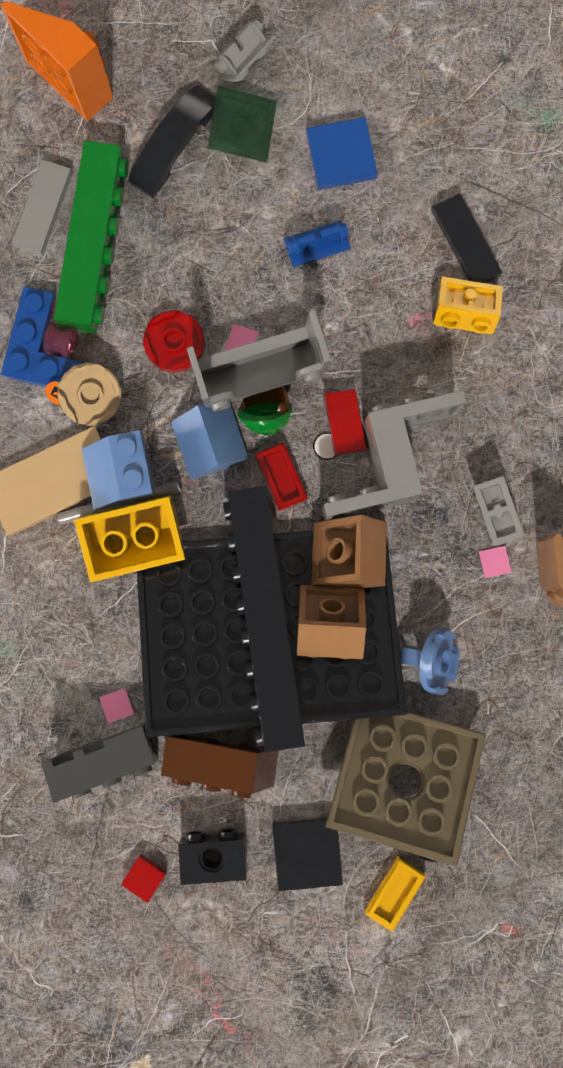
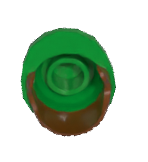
M281 386L246 397L244 401H241L237 414L239 420L245 423L251 432L263 436L273 435L287 425L292 412V404L289 402L285 388Z

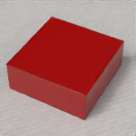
M140 854L121 885L148 903L167 871Z

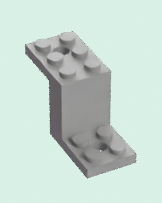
M447 388L435 392V397L422 399V396H414L403 400V405L391 407L390 403H385L373 407L372 412H369L363 428L378 486L361 489L357 496L348 498L347 493L329 497L321 510L323 521L361 515L414 502L419 498L423 491L406 428L456 416L467 403L464 390L454 392L453 388Z

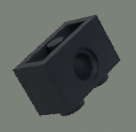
M230 828L219 830L218 835H205V831H192L186 833V837H181L178 844L180 885L247 880L245 833H238L237 829ZM209 848H215L221 852L222 858L219 861L212 862L205 857L204 852Z

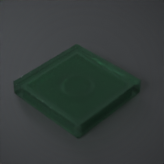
M218 85L207 148L266 163L269 155L277 101Z

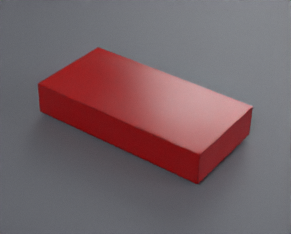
M355 389L325 393L324 402L334 456L365 451L366 445Z
M284 442L255 454L279 512L308 500Z

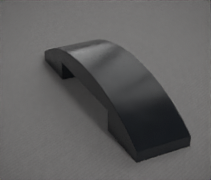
M195 85L185 93L167 113L148 140L129 176V183L154 199L170 177L169 169L199 127L201 125L206 127L221 106V100L198 85Z

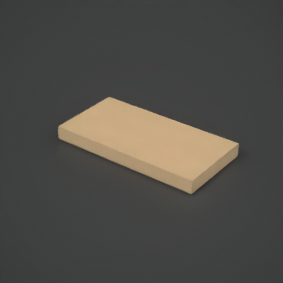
M95 426L0 471V522L7 536L11 537L91 498L82 449L102 439Z

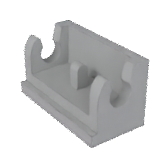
M504 475L473 486L493 546L525 536Z

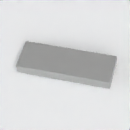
M41 160L12 241L15 248L40 256L44 255L73 174L71 168Z

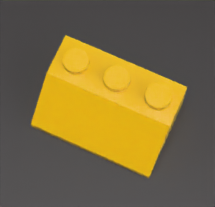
M172 495L81 516L74 520L90 583L185 560L181 532Z

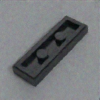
M459 193L432 207L431 211L468 281L487 283L499 277L502 271L461 194Z

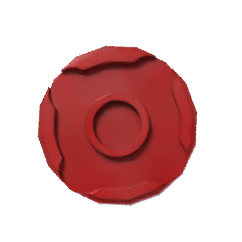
M177 310L161 312L152 318L147 325L148 327L143 336L145 353L152 364L159 369L177 373L191 368V361L186 349L189 347L194 348L197 359H200L203 355L205 346L203 330L197 320L191 315Z

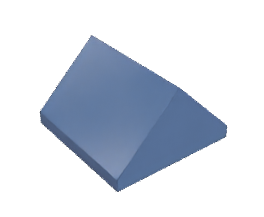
M197 405L171 422L191 481L249 461L231 407L213 412L212 407L205 408L204 405Z

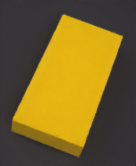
M397 856L365 908V914L393 932L426 878V873L402 857Z

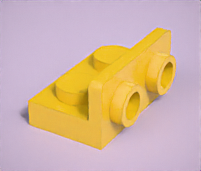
M442 276L433 324L448 329L455 328L480 334H493L501 316L503 286Z

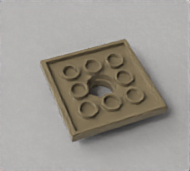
M411 712L401 716L355 719L325 827L456 867L458 865L486 734ZM408 766L419 774L421 787L415 796L403 798L392 791L389 778L395 768Z

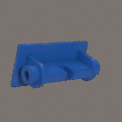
M341 220L283 239L293 268L351 249L347 238L349 235L346 223L342 224Z

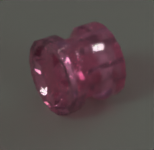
M50 323L44 336V352L51 355L60 353L64 358L71 359L77 346V329L72 327L63 329L58 324Z

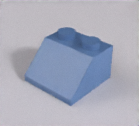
M140 430L107 436L82 449L95 511L157 498L145 439Z

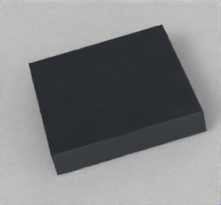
M327 818L272 823L278 891L343 885L338 831L325 827Z

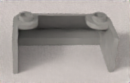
M315 309L308 312L305 327L197 359L194 348H186L205 408L212 407L213 412L231 407L232 401L300 380H304L305 384L318 381L323 378L322 373L328 370L331 362Z

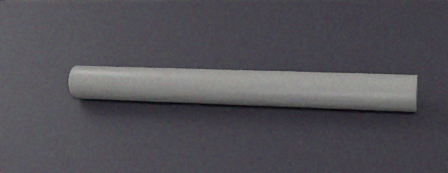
M179 481L155 486L156 497L180 493ZM92 503L57 513V519L59 524L62 525L73 522L81 516L134 503L96 511Z

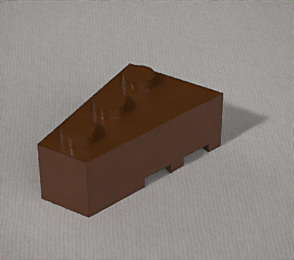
M190 735L166 736L161 776L172 778L171 783L189 786L191 782L202 784L201 789L206 791L220 792L221 788L232 790V796L251 798V794L274 786L278 751L265 753L264 750L250 748L249 744L246 743L234 745L219 742L218 739Z

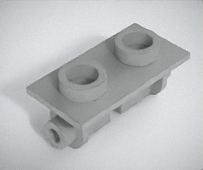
M258 20L249 21L235 37L241 46L240 49L235 42H230L217 56L215 67L222 73L219 77L220 80L231 82L242 80L248 74V68L252 63L267 53L268 46L275 37L274 35H263L262 30L264 28Z

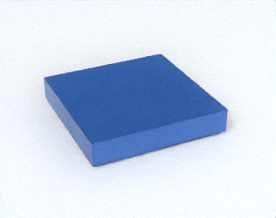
M366 117L306 128L318 190L377 179L378 173Z

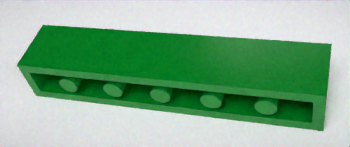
M86 140L83 143L54 314V321L60 329L97 334L98 324L102 325L104 321L105 309L101 305L103 295H107L109 291V276H106L108 265H112L114 261V247L111 244L113 236H117L119 230V218L116 217L118 206L122 207L124 200V189L121 187L122 178L127 177L129 169L128 158L124 157L121 145Z

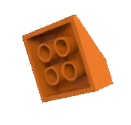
M4 1L1 4L25 61L83 118L89 121L113 98L109 85L111 80L105 72L104 67L106 64L100 56L98 50L100 44L94 35L88 30L83 32L74 22L8 1Z

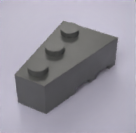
M145 724L57 754L43 762L41 766L53 803L71 796L74 799L92 792L91 788L103 785V788L117 784L122 781V776L132 772L134 777L148 773L153 770L151 765L158 761V756L152 738L146 737Z

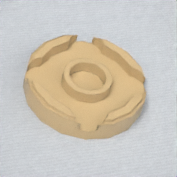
M85 362L71 367L63 374L58 384L57 397L61 409L71 420L79 424L95 426L107 422L115 415L121 400V389L118 380L109 369L96 363Z

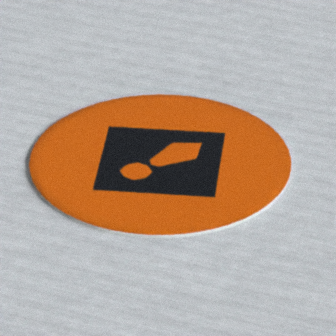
M50 382L45 388V394L51 402L60 405L57 397L59 382Z

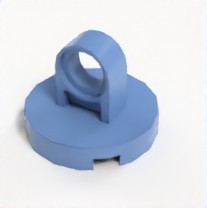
M443 629L433 630L427 637L422 650L403 647L400 649L401 664L420 667L421 684L428 693L446 694L449 691L445 687L447 682H454L456 678L460 652L459 647L453 646L452 640L457 639L452 631Z

